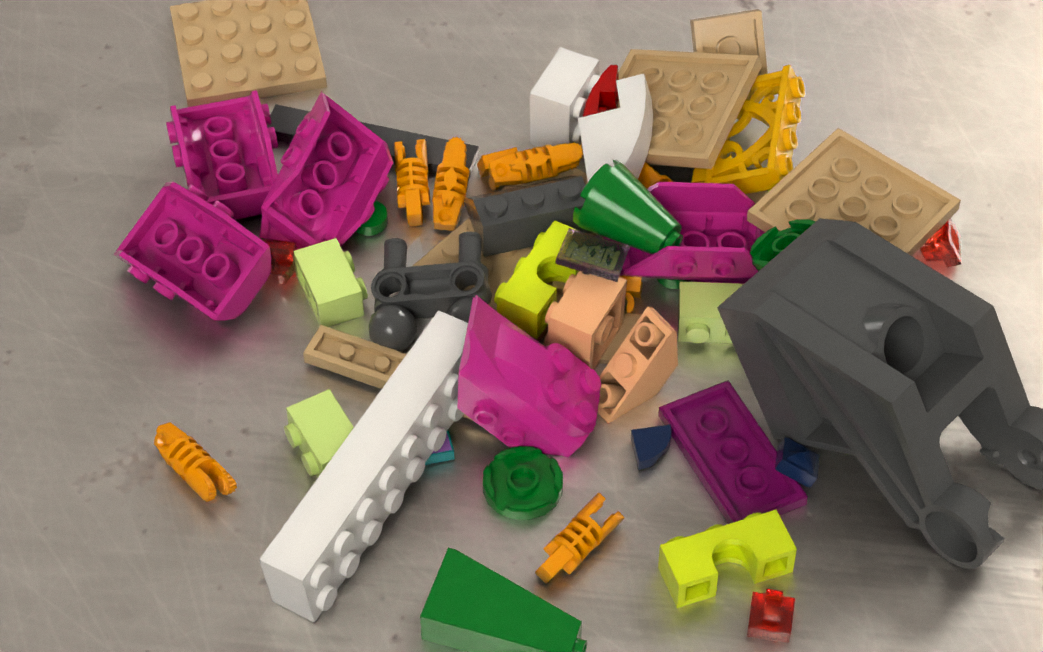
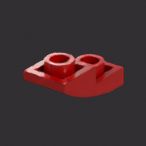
M610 65L593 86L586 101L583 117L618 108L619 96L616 80H619L618 65Z

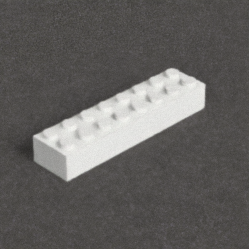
M439 310L260 557L259 561L272 602L314 623L322 611H327L331 608L340 585L346 577L350 578L356 572L360 556L368 545L372 546L378 540L382 531V525L389 514H394L398 511L407 488L412 482H417L420 479L427 459L433 451L437 452L442 447L447 431L452 423L459 421L464 415L463 412L457 409L458 372L468 326L467 322Z

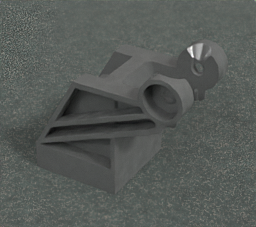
M819 218L717 307L773 438L783 440L784 437H787L798 444L856 456L894 510L905 521L906 526L921 530L932 548L950 563L962 568L975 569L982 565L1005 539L995 530L989 528L988 511L991 502L975 489L953 481L940 448L941 433L957 416H959L970 433L981 444V455H984L992 463L1004 465L1014 477L1024 484L1043 490V409L1030 406L994 306L857 222Z

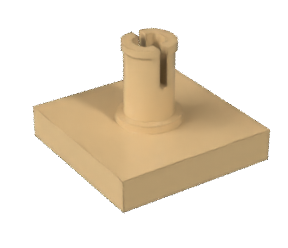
M755 9L690 20L693 52L757 55L762 65L757 76L768 74L761 10Z

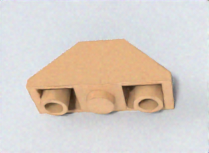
M647 306L599 376L601 388L597 413L608 424L656 396L678 366L677 332L653 307Z

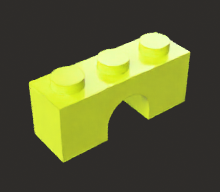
M555 220L546 232H541L537 236L531 252L527 257L520 258L516 264L514 274L507 283L503 282L500 284L494 297V303L497 304V312L536 339H538L548 325L545 323V317L550 305L554 301L557 302V288L546 283L552 281L566 283L571 274L577 275L585 263L565 256L570 242L575 239L580 246L584 242L588 246L594 245L595 237Z
M772 510L763 514L753 513L743 520L730 524L713 525L703 532L687 537L677 536L660 545L658 569L676 608L716 596L719 574L716 569L717 565L727 562L737 563L749 572L754 584L792 573L797 548L777 510Z

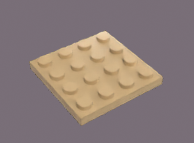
M206 0L170 6L188 107L246 97L250 95L251 91L257 90L259 98L327 88L326 75L307 0Z
M631 49L618 73L619 80L644 74L651 94L653 126L645 162L653 165L712 169L762 67L759 56Z
M837 128L748 210L747 221L764 232L775 226L779 232L791 228L789 221L797 219L817 221L819 218L853 221L913 256L959 210L961 200L840 128Z

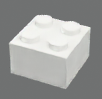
M561 47L558 49L530 92L531 145L541 147L551 144V146L565 143L569 144V142L579 143L580 145L581 136L578 118L583 117L587 98L593 86L600 78L599 59Z

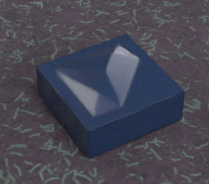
M784 437L778 445L775 469L810 488L818 478L820 455Z

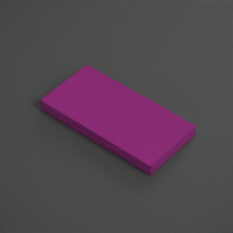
M729 380L659 407V418L664 425L671 424L672 438L728 524L743 520L753 513L763 514L777 510L781 516L807 505L808 496L800 484L776 471L777 450Z

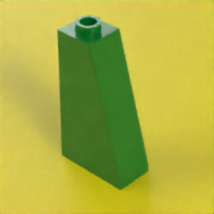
M452 548L447 549L420 615L422 640L466 652H586L587 640L581 639L582 621L460 551Z

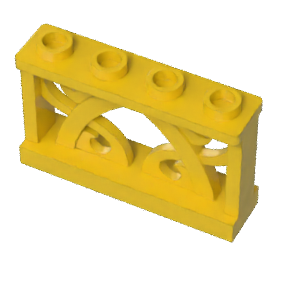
M791 65L783 66L782 71L756 77L736 118L739 121L733 124L712 169L694 168L691 183L734 184L744 194L772 189L794 169L792 157L793 150L798 145L796 130L797 123L801 122L800 103L801 98L805 96V86L803 79L800 76H796ZM778 94V100L772 102L775 98L774 95ZM752 118L766 124L769 127L768 130L745 151H743L738 143L730 141V137L741 132L750 123ZM735 152L737 155L734 158L731 154L729 157H727L728 153ZM768 159L767 167L762 168V162ZM752 164L757 168L754 170H747V168Z

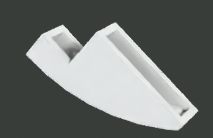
M644 74L616 80L620 108L578 118L588 182L604 164L607 163L613 167V160H618L624 164L638 179L647 158L653 126L652 99Z

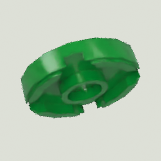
M518 446L502 450L494 456V460L489 466L487 464L483 471V494L488 505L498 514L513 520H531L544 516L556 507L562 496L563 472L557 460L551 455L549 458L547 455L542 454V450L535 447Z

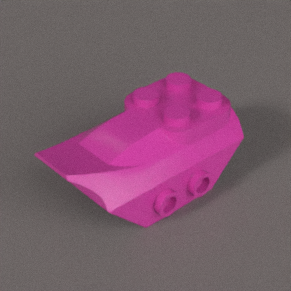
M257 90L251 91L250 95L246 97L182 109H176V105L170 106L172 121L166 122L170 144H178L172 146L176 168L183 166L187 186L189 187L191 184L209 197L206 202L211 205L217 200L235 213L232 217L234 220L261 215V206L278 176L273 149L278 148V142L274 127L267 128L268 125H271L269 107L267 103H260Z
M322 91L312 110L306 114L297 127L296 134L289 148L281 158L283 166L261 206L262 221L259 238L269 245L271 254L287 266L295 265L293 253L295 250L337 238L340 247H342L353 233L372 216L375 210L373 203L377 195L388 184L389 177L387 175L392 167L393 160L387 143Z
M174 181L166 182L113 255L130 265L127 271L144 284L149 279L156 282L152 288L170 301L177 296L214 321H227L239 317L247 309L271 273L272 257L269 245L232 218L235 213L217 200L213 205L206 202L209 197L195 186L190 184L185 189Z
M658 182L647 189L681 224L680 234L683 235V240L680 246H667L652 255L603 236L596 240V245L601 244L602 248L615 245V250L621 251L614 270L598 266V268L612 274L644 278L694 280V282L745 284L758 272L752 263L750 250L757 238L765 232L747 221L748 210L756 203L734 184Z
M476 295L472 300L458 372L457 409L509 448L531 446L542 450V454L563 457L571 456L582 446L588 435L595 428L601 388L599 375L561 344L552 343L546 347Z

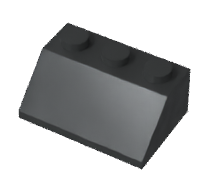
M567 176L464 198V204L474 232L479 233L482 238L481 251L483 256L487 257L532 247L537 236L541 232H546L554 220L583 233L592 234V232L580 228L573 222L575 207L581 210L585 199L580 196L586 186L582 176Z

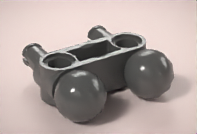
M463 232L459 235L458 263L406 267L407 244L405 240L399 238L386 240L384 242V269L376 274L371 283V292L375 299V313L372 314L368 325L371 341L380 346L403 351L415 340L417 333L416 319L434 317L439 310L468 323L473 297L475 298L477 295L489 305L492 293L488 284L489 269L481 263V235L477 232ZM475 285L471 290L463 291L468 286ZM399 292L397 295L389 297L392 293Z

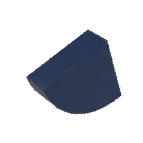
M671 424L631 430V441L638 470L646 469L656 464L657 459L669 448Z

